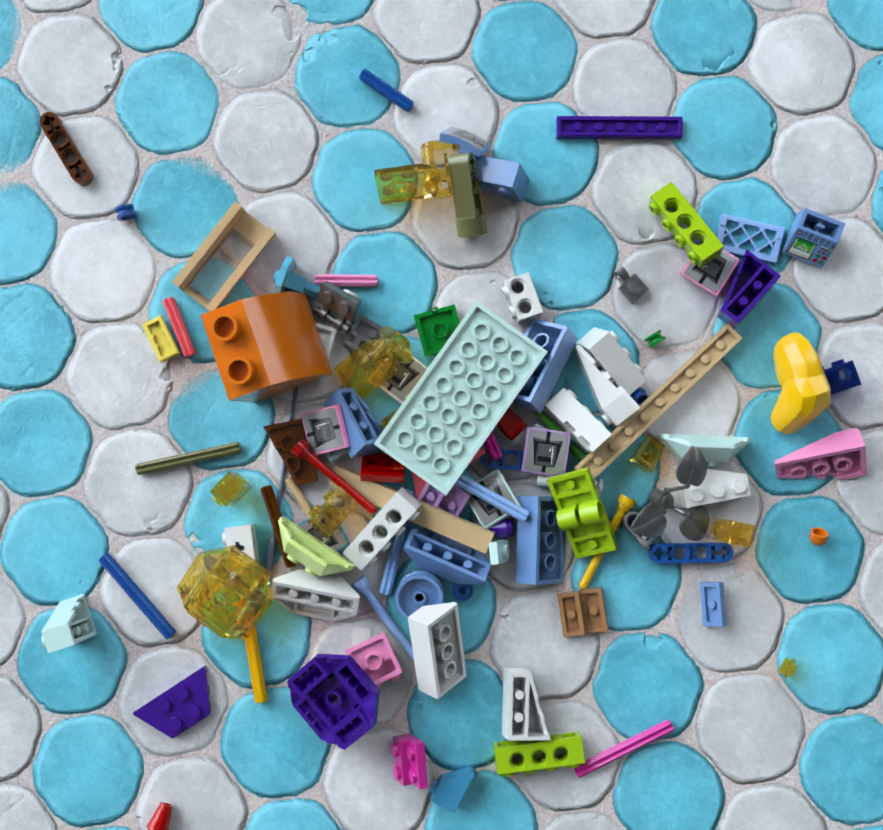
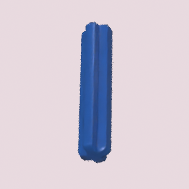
M367 69L362 70L359 75V79L406 112L411 111L414 106V102Z

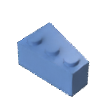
M475 156L480 190L522 203L529 178L521 164L487 156Z
M353 388L335 390L323 405L324 407L340 404L350 447L346 449L351 459L382 453L383 451L375 446L374 443L384 430L381 427L383 423L380 419L375 420L368 412L370 408Z

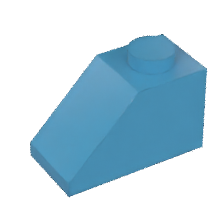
M471 765L441 774L438 781L434 779L429 789L431 801L455 813L475 774L474 767Z

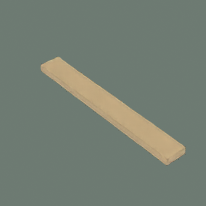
M337 464L334 468L335 473L377 507L383 508L398 491L380 482L360 481L359 473ZM330 480L329 486H332L336 489L343 491L340 487H338L334 482ZM416 499L422 505L417 509L420 513L412 522L484 554L487 553L489 542L492 541L495 532ZM393 511V514L401 517L399 512Z

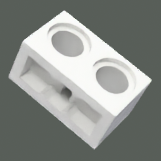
M529 272L504 280V287L501 288L504 299H508L511 307L508 309L512 320L516 319L518 324L542 315L543 310ZM519 284L523 288V292L519 294L514 293L511 287ZM527 304L530 307V312L526 314L520 312L519 306Z

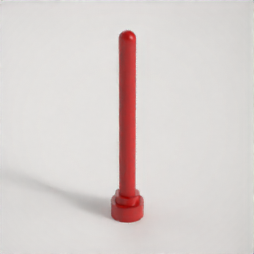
M301 439L295 445L291 453L297 458L301 457L308 460L369 513L375 514L377 512L376 506L310 452L307 442Z

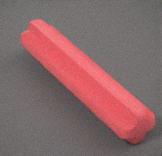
M173 297L164 299V307L183 355L186 358L195 355L196 351Z

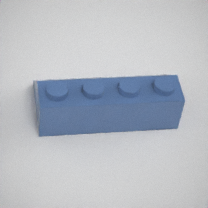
M532 318L524 335L548 352L513 402L525 409L541 413L577 338L568 326Z
M518 496V502L522 508L529 511V516L525 522L517 519L516 583L531 585L564 583L565 531H562L557 523L556 514L558 509L553 496Z

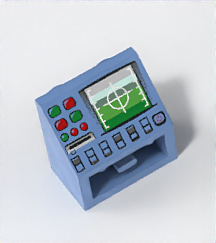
M804 208L795 216L782 254L823 268L839 242L845 223Z

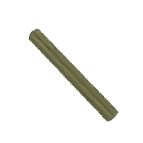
M239 442L138 463L135 465L137 475L148 474L241 453V446Z

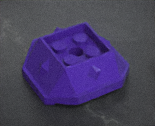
M317 654L287 681L293 707L321 740L338 745L339 748L345 750L377 723L380 689L351 655Z

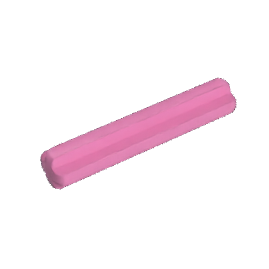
M317 274L315 276V284L320 287L325 281L336 287H377L378 285L377 275Z

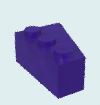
M746 249L717 317L735 329L777 283L781 275Z

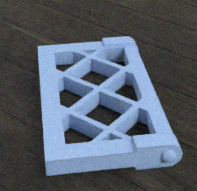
M722 213L716 237L722 243L723 238L728 236L734 247L724 245L723 249L730 254L743 256L746 251L740 249L739 245L748 240L754 249V252L750 251L761 261L775 264L777 263L784 227ZM727 221L737 223L738 227L729 232L726 227ZM743 225L758 228L759 231L749 236ZM740 228L747 239L737 244L730 233ZM764 230L776 232L775 238L770 241ZM761 233L767 244L758 249L751 238ZM769 245L772 250L771 255L759 252V250Z

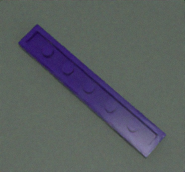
M556 117V139L681 140L683 138V117Z

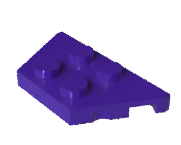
M206 665L134 711V716L173 739L210 715L212 712L211 702L209 701L210 691L207 684L206 673L208 670Z

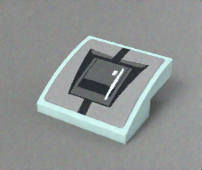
M499 469L477 481L482 486L521 507ZM473 494L468 501L475 516L485 529L491 528L510 516Z

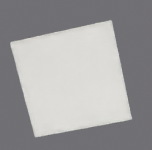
M353 627L352 646L369 639L371 628Z

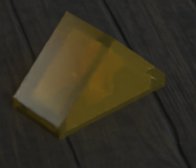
M648 434L628 460L645 473L652 472L666 446Z

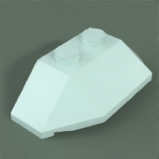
M659 434V440L679 461L688 452L690 447L694 446L703 454L707 466L721 467V463L729 462L750 442V437Z

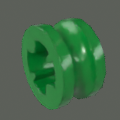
M661 330L644 339L645 342L649 343V348L666 339L665 336L661 335Z

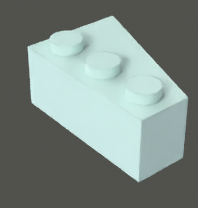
M85 593L60 601L41 631V641L48 653L75 645L97 635Z

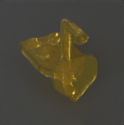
M439 140L428 141L421 145L422 164L374 170L381 205L425 199L431 196L437 199L451 198L452 189L447 153H444L445 168L436 169L433 151L441 149L456 150L457 145L442 143ZM441 179L442 182H447L448 188L440 189Z
M390 326L379 329V335L382 340L375 339L364 343L333 368L346 388H353L362 400L395 375L398 362L406 365L413 361L409 340Z

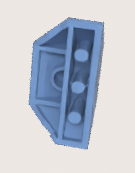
M425 527L411 529L403 548L419 568L459 585L484 584L491 567L489 559L487 560L484 553Z

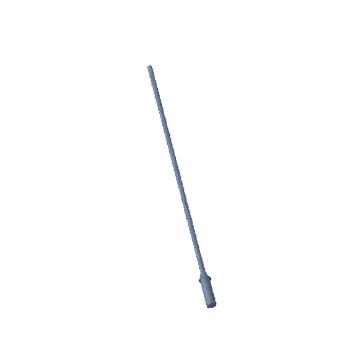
M298 387L294 388L289 421L294 420ZM284 462L282 463L281 477L277 496L279 508L281 505L283 485L286 472V466ZM272 529V535L269 542H267L268 548L264 567L267 570H273L276 546L278 544Z

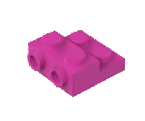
M409 733L393 736L391 753L395 759V765L393 766L395 780L403 786L413 784L418 789L428 788L424 742Z

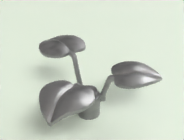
M690 447L676 468L677 480L684 485L672 488L665 487L664 490L653 489L649 494L650 503L637 515L630 527L631 530L648 538L660 536L667 525V519L664 516L667 513L665 509L670 508L685 516L679 524L680 532L685 538L698 541L705 536L710 520L707 509L701 505L691 507L687 514L685 511L673 506L674 497L670 493L688 489L690 484L696 487L700 486L707 474V463L703 454L696 447Z

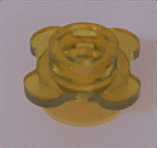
M785 657L778 670L785 679L788 675L792 677L797 668V665L794 664L796 661L794 658L791 660Z

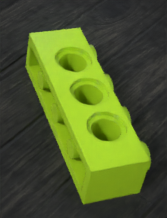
M670 182L651 195L649 202L650 211L653 215H658L664 229L673 234L676 244L680 248L683 247L689 260L693 264H697L701 268L721 255L724 245L673 182ZM673 208L676 210V212L671 213L668 212L666 209ZM686 224L689 228L683 229L679 225ZM699 240L702 244L696 245L692 241Z
M579 731L549 735L551 740L493 742L497 775L502 774L503 777H510L515 775L516 772L532 774L538 769L554 771L561 766L577 768L580 764L585 763L582 737ZM558 748L566 749L563 756L555 755ZM536 751L544 752V756L541 759L533 757ZM518 753L523 756L519 762L511 760L514 754Z

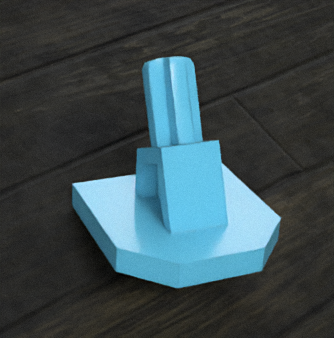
M287 256L282 263L280 271L277 270L273 278V283H275L274 293L287 292L289 290L317 299L321 287L307 282L306 278L293 274L296 263L293 258Z

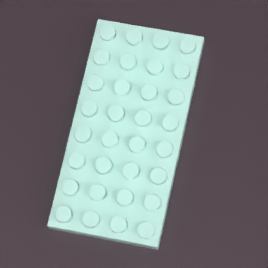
M476 301L374 445L444 495H447L548 351Z

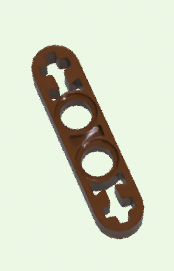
M46 112L41 115L39 120L40 126L72 179L81 186H87L92 183L93 173L62 121L52 112ZM48 120H53L52 123L57 130L54 131L49 126ZM61 135L66 136V142L63 145H57V138ZM70 153H76L77 159L73 163L67 162V156ZM79 167L80 170H82L85 173V178L83 180L80 178V173L75 168Z

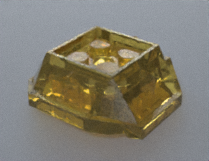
M234 545L200 552L177 586L187 613L201 622L202 626H206L221 638L248 639L273 603L269 584V570Z

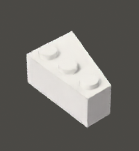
M594 327L575 344H579L598 363L600 370L607 372L612 377L611 379L615 387L621 386L631 395L646 382L642 375L644 373L639 365L631 361L630 358L632 356L629 351L624 347L621 348L618 344L619 338L614 332Z
M563 388L545 404L544 408L566 432H571V438L585 453H591L611 433L592 415V412L584 404L581 405L576 400L577 396L570 389L566 390Z
M672 465V466H673L674 475H675L676 485H677V486H682V485H684V484H681V483L677 480V477H676V468H677V465ZM707 469L706 477L700 486L696 487L690 484L688 489L679 490L678 495L681 507L690 508L751 496L747 474Z
M503 668L502 735L508 741L551 740L539 705V698L532 674L525 668Z

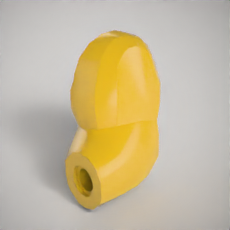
M797 332L780 338L773 351L777 381L782 386V391L770 415L771 423L777 431L785 434H794L822 414L831 401V388L824 374L820 358L810 342Z

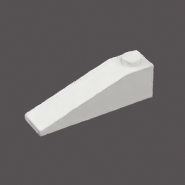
M579 344L573 349L598 410L602 414L600 417L606 425L615 427L640 408L621 386L615 387L613 385L612 377L607 372L597 369L599 367L598 363Z

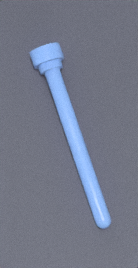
M363 575L351 587L360 595L363 594L414 661L412 644L371 592L368 584L369 581Z

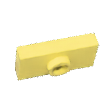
M162 315L142 324L160 363L181 354Z

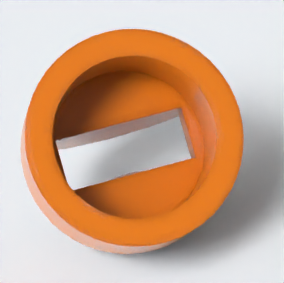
M814 527L810 531L809 538L813 545L822 546L826 543L829 533L823 528Z

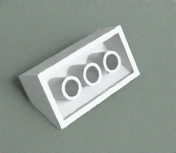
M455 602L422 606L408 617L418 689L436 699L441 698L467 676L458 603Z

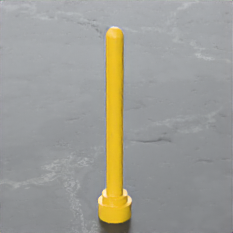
M620 494L617 500L619 502L617 505L618 509L610 523L614 534L626 511L629 512L630 508L633 509L636 503L635 500L623 494ZM605 553L593 556L579 583L580 589L585 590L588 587Z

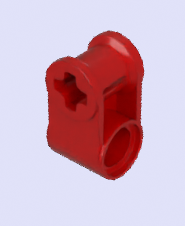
M508 407L496 424L511 441L527 427L523 419L514 413L510 407Z

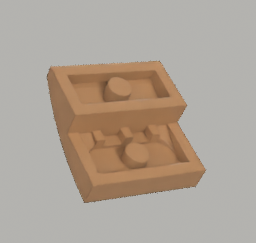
M602 587L557 594L564 637L581 636L586 633L606 632L609 630Z

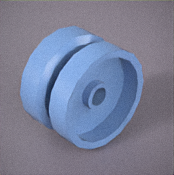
M415 569L408 572L401 579L395 593V604L399 613L408 620V617L422 606L443 604L444 586L437 575L424 569ZM416 594H422L423 598L421 597V595L417 597Z

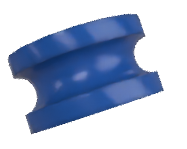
M123 204L117 206L114 209L115 213H118L117 220L127 221L135 218L136 213L132 211L134 205Z

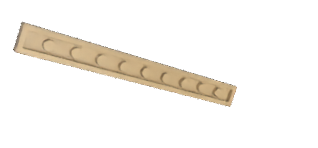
M728 323L723 326L652 393L636 412L611 432V435L598 448L580 461L574 469L579 470L589 467L593 479H595L725 356L742 337Z

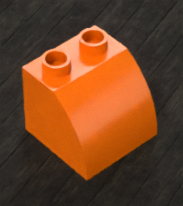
M300 292L264 294L241 299L201 314L229 401L256 403L333 375L306 294Z

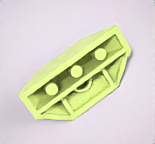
M285 516L280 517L278 520L283 550L288 554L287 558L295 564L300 562L306 566L305 570L315 577L317 574L325 576L350 571L354 568L355 565L350 560Z

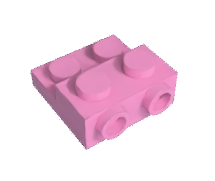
M385 631L345 649L346 655L353 657L378 688L381 686L380 683L386 680L393 682L401 677L400 674L403 673L401 663Z

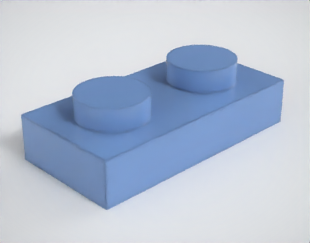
M700 582L703 626H727L724 582Z

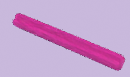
M665 720L585 760L584 764H580L574 770L577 776L581 778L672 733L674 727L669 720Z

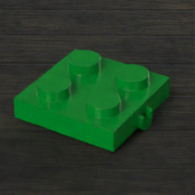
M455 304L439 309L438 307H433L428 312L414 315L425 357L438 354L460 324Z

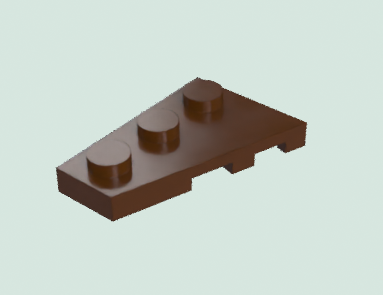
M302 418L263 426L296 485L319 481L316 467L305 458H297L291 453V450L301 439L307 442Z

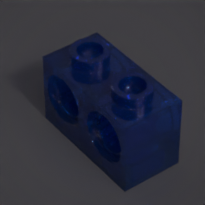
M844 359L832 362V367L824 369V366H822L831 388V395L862 385L853 360L844 362ZM840 370H842L845 373L844 380H842L839 376Z

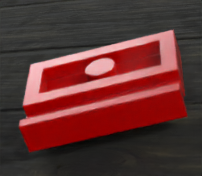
M373 454L362 457L360 481L404 483L405 466L388 454Z

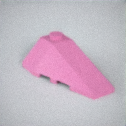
M858 428L835 432L774 461L777 478L803 479L806 476H817V479H825L826 476H836L837 479H850L867 475L866 449Z

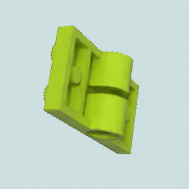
M587 467L549 477L547 482L558 509L556 514L557 523L562 531H566L576 559L617 550L618 544L590 468Z

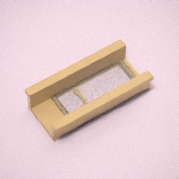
M234 202L172 283L209 311L217 309L270 240L275 237L276 232L270 227H265L248 214L241 205Z

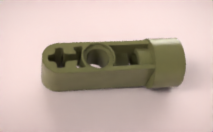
M472 152L450 155L448 165L456 213L457 235L459 238L486 234L487 227L482 208L476 158Z

